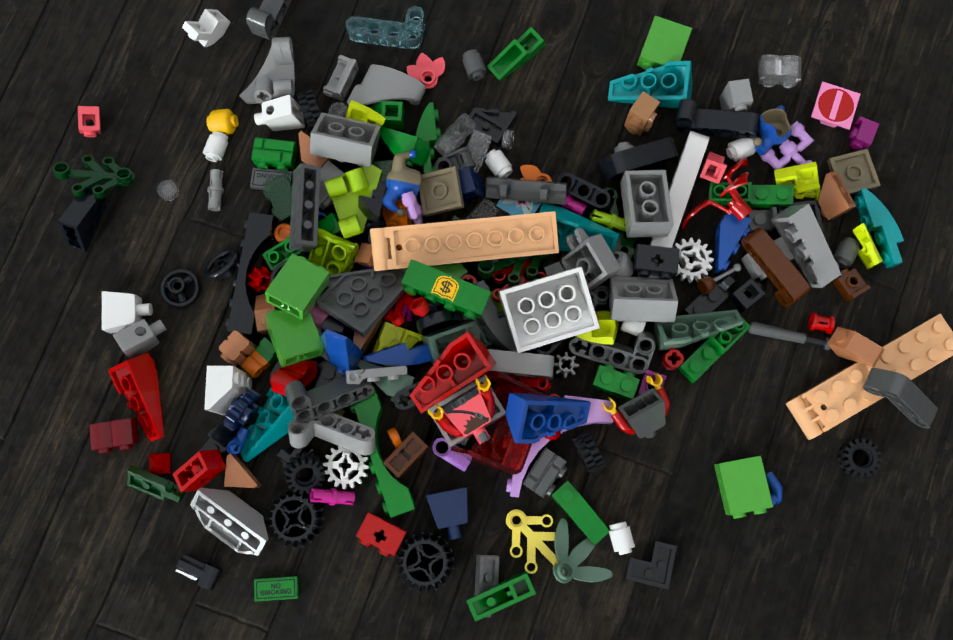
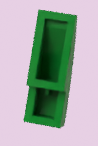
M530 27L518 40L514 39L487 67L501 81L528 62L547 44Z

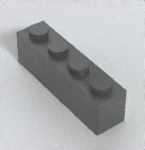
M300 163L293 171L290 250L310 252L317 246L321 171L319 166Z

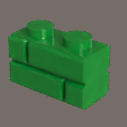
M255 138L251 159L257 168L269 169V167H273L282 171L295 169L298 147L295 142Z

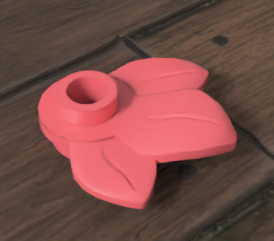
M424 53L419 55L416 65L407 66L408 75L422 82L426 89L435 87L438 77L445 71L443 57L437 58L432 62ZM426 78L432 79L430 82L425 81Z

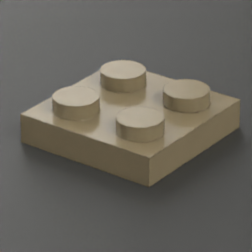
M868 149L832 157L827 160L830 172L838 173L850 195L856 194L864 188L872 190L881 186Z
M456 166L421 175L419 192L422 211L425 217L464 208L459 172Z

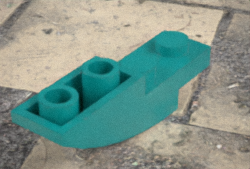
M866 188L861 189L854 195V203L861 216L860 223H865L869 232L874 231V240L879 245L880 256L886 269L895 267L903 262L897 246L904 241L901 231L883 203Z

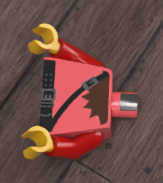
M484 375L486 378L485 383L480 384L476 378L475 382L478 388L443 409L438 404H435L438 408L436 413L432 414L429 409L427 411L445 432L455 437L463 436L464 438L473 434L479 445L491 438L485 426L492 422L491 418L495 415V399L490 388V380L486 375Z

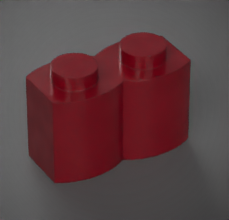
M121 419L89 425L91 450L98 451V454L112 453L114 448H119V451L131 450L133 445L139 444L136 419Z

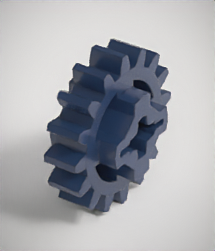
M251 388L244 395L241 393L239 397L235 398L226 411L227 418L224 420V426L231 431H235L240 425L244 426L250 421L259 408L258 401L261 399V394Z

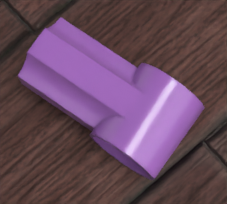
M445 438L436 439L433 443V452L465 472L474 456L457 445L452 448L448 445L447 452L440 454L436 450V445L438 442H446Z

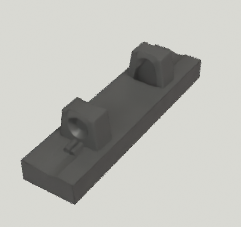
M490 176L486 178L485 198L566 204L567 183ZM510 185V194H507V190Z

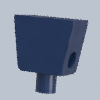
M467 487L426 495L437 528L447 527L449 540L461 538L460 524L468 523Z

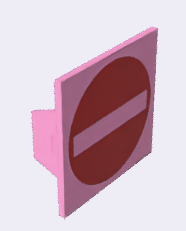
M822 81L811 117L820 120L821 124L833 128L839 126L849 130L861 94Z

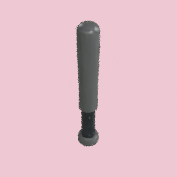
M754 321L749 323L751 327L748 329V332L751 334L801 344L818 345L825 350H830L828 342L831 338L821 339L807 336L805 333Z

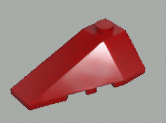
M467 331L447 346L409 396L422 414L491 370L495 366L496 361L485 345Z
M149 352L108 369L116 390L119 394L124 393L129 402L126 405L130 410L133 409L137 413V421L149 440L152 442L163 438L164 429L155 362L150 357Z

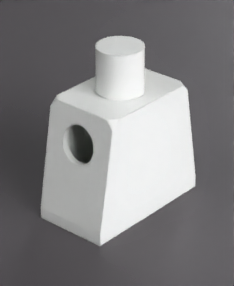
M291 95L263 102L262 112L254 114V120L257 125L266 124L273 131L305 128L304 114L301 106Z
M102 291V330L105 332L116 333L142 320V316H150L153 313L152 304H142V299L135 294Z

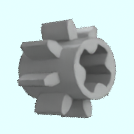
M565 352L562 358L560 355H557L556 358L559 362L554 363V367L558 369L556 375L561 373L564 379H566L568 373L574 376L575 371L573 368L579 367V364H574L576 356L571 358L567 352ZM562 361L564 363H566L567 361L570 363L569 369H563L561 367L563 364Z

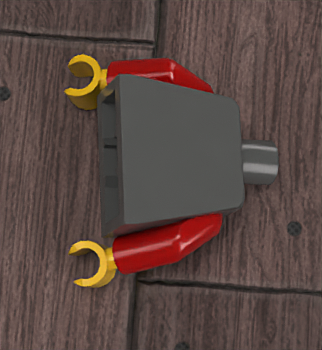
M654 373L656 377L655 382H653L651 376H647V383L654 386V388L619 406L618 411L615 409L616 403L612 398L608 397L611 401V406L606 407L601 402L604 410L612 414L611 418L621 431L631 435L636 434L639 438H653L656 435V430L666 424L665 416L668 413L670 401L664 387L661 388L663 381L661 375Z

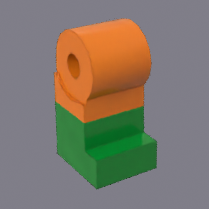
M264 337L255 351L242 363L241 367L252 378L258 377L278 358L272 342Z

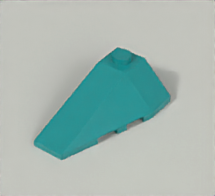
M670 61L654 69L651 67L635 75L630 74L611 80L608 101L634 104L644 91L660 102L658 107L678 108L680 100L691 99L692 96L691 61Z
M542 203L539 213L556 212L559 251L571 252L566 237L570 234L575 236V230L581 228L588 237L601 234L613 253L619 233L562 207Z
M272 387L266 395L269 398L264 407H259L257 411L259 416L256 422L248 427L250 432L243 449L240 451L245 462H249L288 433V425L294 418L286 396L273 392Z

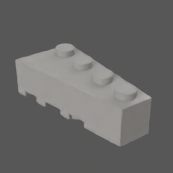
M810 204L789 206L770 219L780 236L785 240L795 261L812 288H823L842 275Z

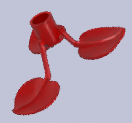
M746 157L731 167L720 180L723 182L727 179L729 186L720 195L722 198L727 192L731 194L733 199L727 204L729 208L712 200H705L693 208L686 216L682 225L683 229H685L688 220L694 214L708 205H713L725 211L728 215L732 213L739 221L752 211L736 189V187L748 184L747 177L749 172L747 171L740 175L733 182L731 180L734 171L748 166V159Z

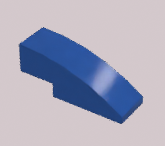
M399 343L362 356L363 361L391 366L415 365L432 360L428 344H421L407 349L406 343Z

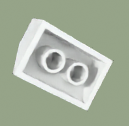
M207 366L204 410L227 415L226 411L229 409L231 402L239 397L241 393L244 395L247 390L251 389L252 379L249 377V374L234 366Z

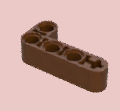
M758 227L741 240L745 250L778 289L775 297L782 306L788 307L811 290L808 282L764 229Z

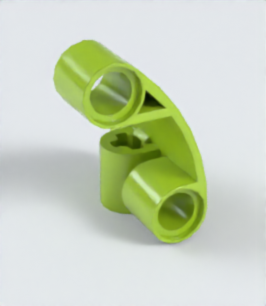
M373 164L370 167L362 166L325 181L327 191L339 218L338 223L344 239L364 231L367 217L358 207V197L372 198L373 189L376 190L382 170Z

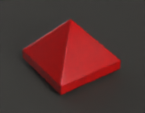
M171 453L149 454V472L155 475L171 474Z

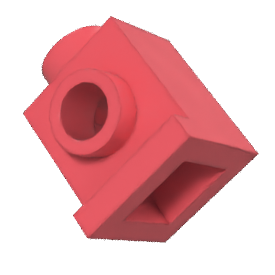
M78 106V129L80 133H84V137H96V134H101L100 109L97 106ZM88 121L94 122V125L87 126L86 123Z
M709 152L700 177L719 184L727 167L726 164H723L725 157Z

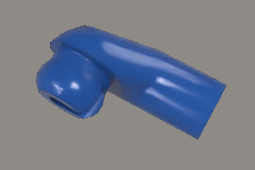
M243 427L239 428L236 437L227 444L226 449L229 454L236 455L243 449L250 430Z
M769 472L766 474V479L771 488L772 504L775 505L782 501L783 487L773 472Z

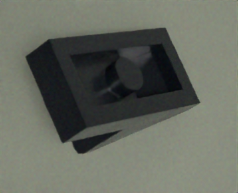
M378 182L377 190L373 189L372 198L358 197L359 209L375 228L380 226L384 208L383 198L387 188L386 183Z
M222 421L207 434L210 438L200 451L218 449L223 458L227 453L226 447L228 442L236 437L239 428L231 431L224 426V421Z

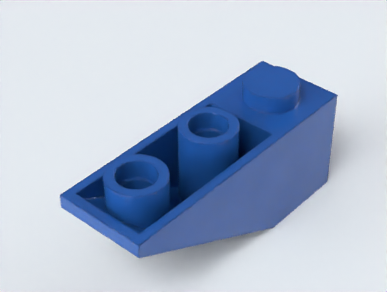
M725 213L715 229V275L721 270L725 271L731 261L728 258L731 253L735 255L741 246L738 243L740 238L746 237L751 229L748 226L751 222L750 218L744 217L739 221L732 213L730 215Z

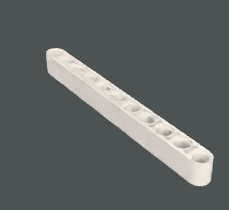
M694 131L689 132L669 188L674 226L668 237H652L650 245L672 248L710 139L709 136ZM653 260L655 266L658 267L659 264H657V260ZM650 275L647 278H659V276ZM623 321L620 330L637 336L643 332L646 322Z

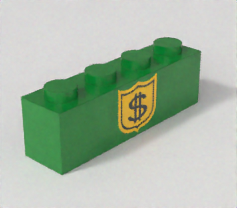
M412 259L401 281L402 288H405L404 291L414 296L416 293L424 296L426 301L434 304L437 301L444 304V308L455 312L459 310L464 312L463 315L472 320L476 318L481 319L491 295L489 290Z

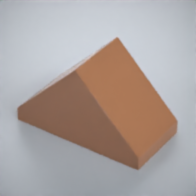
M231 453L227 455L224 487L260 488L262 486L237 455H232Z

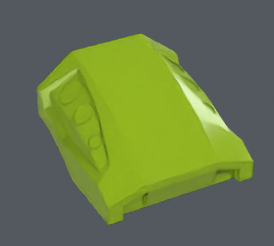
M318 228L317 246L311 250L307 260L316 266L324 267L329 272V275L347 273L354 266L359 245Z

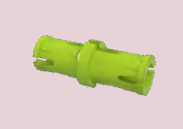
M597 209L593 210L592 214L600 218L591 216V221L606 225L609 229L616 228L626 232L624 218L617 217L615 213L608 214Z

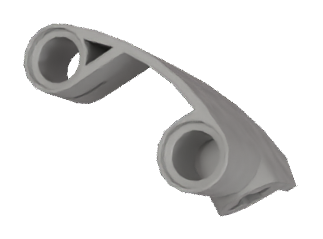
M291 37L272 38V46L264 65L253 82L239 95L246 104L263 103L272 98L286 95L294 97L295 69Z
M372 64L362 83L354 87L347 103L349 105L350 101L353 100L366 106L381 101L406 100L410 104L418 105L425 93L426 86L401 71Z

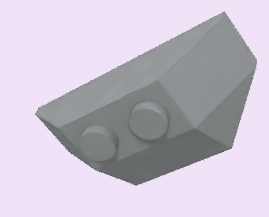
M199 488L190 505L192 509H195L197 517L204 528L237 553L258 556L269 539L263 515L231 491Z

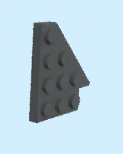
M407 268L381 271L367 269L329 275V284L325 288L327 290L316 301V305L362 337H365L405 293V288H402L401 281Z

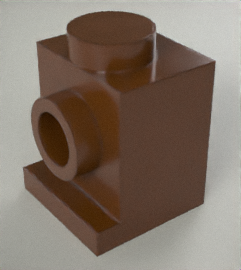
M848 268L841 271L842 275L832 282L845 302L871 288L869 284L866 285L855 268L851 271Z

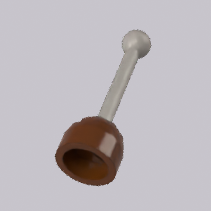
M735 264L733 268L715 278L709 276L702 277L697 281L699 290L703 294H708L714 289L716 281L734 271H740L741 265Z

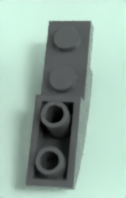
M484 280L473 283L476 286H479L490 291L488 285L485 284ZM490 297L481 319L476 318L475 321L485 336L497 348H500L502 351L517 352L506 317H498V309Z

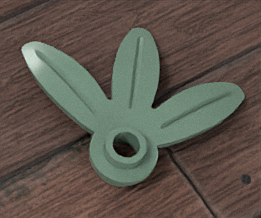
M561 518L556 528L554 539L555 554L558 561L553 567L555 578L561 583H568L572 578L584 582H600L613 576L611 570L592 566L578 567L591 553L594 545L586 538L575 546L568 555V524L564 518Z

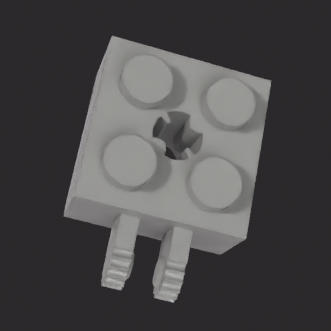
M577 228L574 232L575 236L570 234L566 237L571 252L562 258V264L566 270L582 267L589 291L597 288L622 270L601 234L588 237L583 229Z

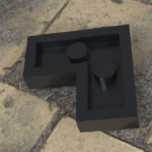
M654 541L650 562L629 557L625 579L669 590L677 546Z

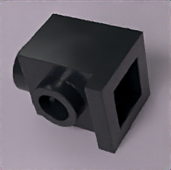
M751 278L728 298L742 313L765 295L762 285Z

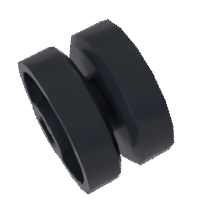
M437 301L435 304L428 302L430 310L425 316L420 317L413 313V316L419 318L416 321L419 334H429L456 325L462 321L459 310L455 312L444 308V304Z

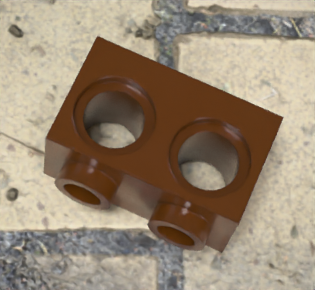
M412 432L383 464L398 478H401L429 447Z

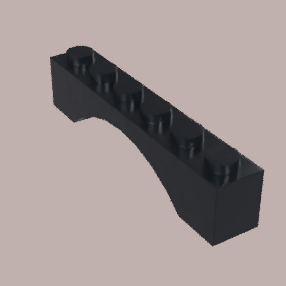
M249 212V217L245 219V238H242L240 245L242 254L237 260L238 275L233 281L234 296L230 298L229 307L231 311L225 323L229 333L235 330L246 337L256 338L257 336L255 308L251 298L250 285H248V282L251 280L248 274L253 271L259 256L265 248L275 239L274 230L277 227L278 221L273 215Z

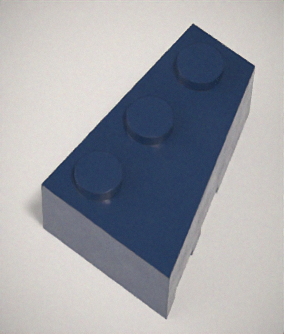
M470 167L458 168L464 205L470 203L469 199L481 197L482 200L488 199L485 198L486 190L482 177ZM418 192L417 202L422 206L420 192Z

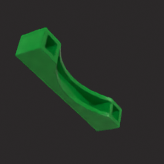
M374 388V393L369 398L350 405V409L353 414L356 413L358 423L371 427L375 431L376 450L370 454L372 461L369 462V467L372 474L376 473L378 482H375L379 494H383L385 500L382 503L384 512L392 518L415 510L416 506L410 488L400 483L383 464L384 461L378 445V426L383 407L378 392Z

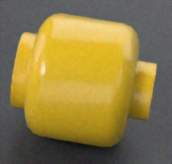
M230 109L212 110L207 117L208 129L225 135L233 134L239 124L238 117Z

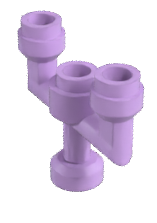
M798 121L791 125V135L800 139L801 142L796 145L793 141L790 142L789 140L781 144L779 149L783 157L780 160L775 156V151L772 148L765 155H759L764 162H768L775 170L783 168L790 162V158L798 165L812 162V160L806 161L798 153L814 141L804 130V126Z
M413 191L402 194L401 200L403 205L407 207L408 219L413 220L414 225L423 224L422 206L417 202Z

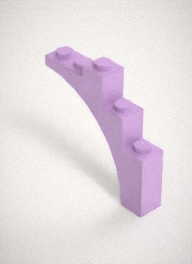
M568 395L563 397L591 402L587 423L580 426L613 423L612 414L605 411L601 405L602 402L606 407L611 406V401ZM509 431V436L504 435L503 448H507L506 453L515 454L514 458L510 457L509 470L513 471L512 479L507 480L506 492H510V497H519L522 480L530 463L537 453L550 441L549 439L543 437L537 443L517 444L513 440L511 431Z

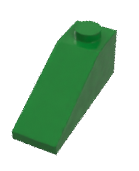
M381 126L380 136L394 155L415 150L417 156L414 159H406L405 164L411 167L414 164L423 165L430 146L429 142L419 137Z
M569 481L552 494L551 497L594 546L609 533L610 530Z
M524 571L466 601L476 622L536 593L527 572Z

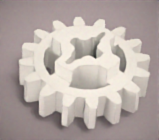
M690 238L688 242L682 239L680 244L676 243L673 246L680 249L679 263L681 267L678 264L677 275H681L680 281H683L685 278H688L689 283L694 278L698 281L701 279V276H707V271L712 269L710 263L714 261V258L709 257L712 250L706 251L708 245H700V239L696 243L693 242V238ZM685 248H691V250H689V251H685V250H683V249H685ZM689 257L692 258L693 263L689 262ZM693 269L699 270L697 272H690Z
M338 446V450L331 448L330 450L333 454L325 455L329 461L323 463V466L328 467L325 474H330L328 482L335 480L334 486L338 487L342 484V489H347L348 484L351 488H355V482L362 484L363 482L360 478L368 476L364 470L370 469L368 465H365L369 458L341 446ZM342 453V457L338 461H334ZM352 453H354L358 457L360 463H357L353 460ZM346 460L351 464V468H347V472H345V468H342V464H346ZM333 469H337L339 471L340 478H338L335 475ZM359 471L353 479H350L352 473Z

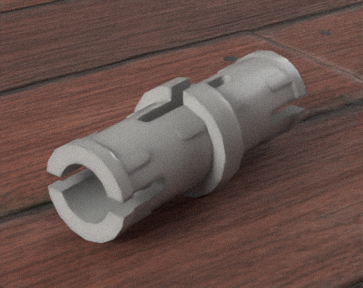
M219 169L210 170V185L207 188V192L209 193L208 210L221 211V197L224 193V188H222L223 171Z

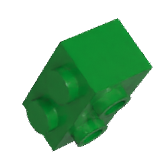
M599 365L591 388L626 401L632 400L640 379L635 378L636 375L628 371L618 372L615 370L616 367L612 365Z

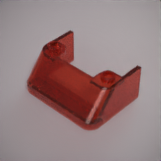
M488 371L483 374V376L486 375L489 379L497 382L494 393L499 402L504 404L503 408L505 411L509 393L544 395L500 371ZM505 415L498 420L490 443L484 442L479 445L476 442L471 451L452 446L451 451L500 471L518 474L525 465L532 444H517L514 442Z

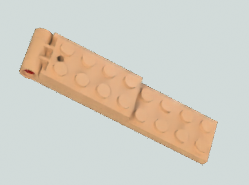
M555 211L370 229L374 271L408 268L411 259L427 266L559 253ZM398 244L402 246L400 251L396 249Z
M941 313L884 345V351L875 367L855 362L786 402V406L806 438L811 440L884 398L873 395L862 388L871 368L897 372L912 380L953 356V331Z

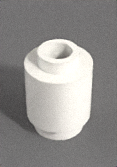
M214 131L209 135L203 150L207 160L212 162L222 160L228 146V136L218 131Z
M740 138L728 143V148H726L727 156L734 161H739L744 157L753 155L756 151V146L753 144L755 138Z
M494 149L486 155L485 163L495 177L507 178L513 172L511 163L501 150L496 151Z
M626 521L609 525L611 530L609 535L614 552L619 551V555L631 553V548L635 547L630 526H627Z

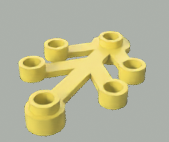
M518 509L510 511L506 516V524L512 530L511 556L518 558L522 555L523 550L520 546V533L522 532L527 537V562L524 566L526 572L533 574L538 569L536 564V548L554 567L558 562L556 555L543 541H554L555 532H533L527 526L541 524L543 527H550L553 524V518L548 514L526 516L523 511ZM514 516L520 517L521 521L519 524L512 522ZM549 517L550 524H543V518ZM514 547H518L520 549V553L518 555H514L512 553V549ZM529 563H533L535 565V569L533 571H529L527 569V565Z

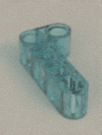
M418 6L410 7L407 10L405 23L352 16L346 21L348 36L355 42L406 49H417L422 44L425 19L423 10ZM391 33H398L395 36L390 35Z

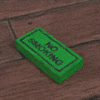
M299 576L254 579L255 602L299 598Z

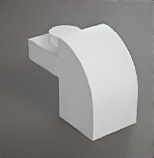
M205 9L198 22L185 21L182 28L191 39L199 41L204 47H208L224 35L230 21L218 10Z

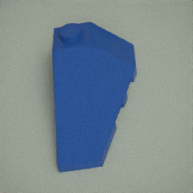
M328 329L321 333V341L330 364L336 368L335 372L346 376V371L356 370L364 352L343 335Z
M509 393L505 415L514 442L517 444H532L539 442L540 438L545 436L552 437L556 435V432L563 429L569 430L587 423L591 402L528 393Z

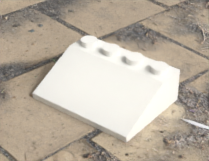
M575 267L498 291L518 353L600 328L582 267Z

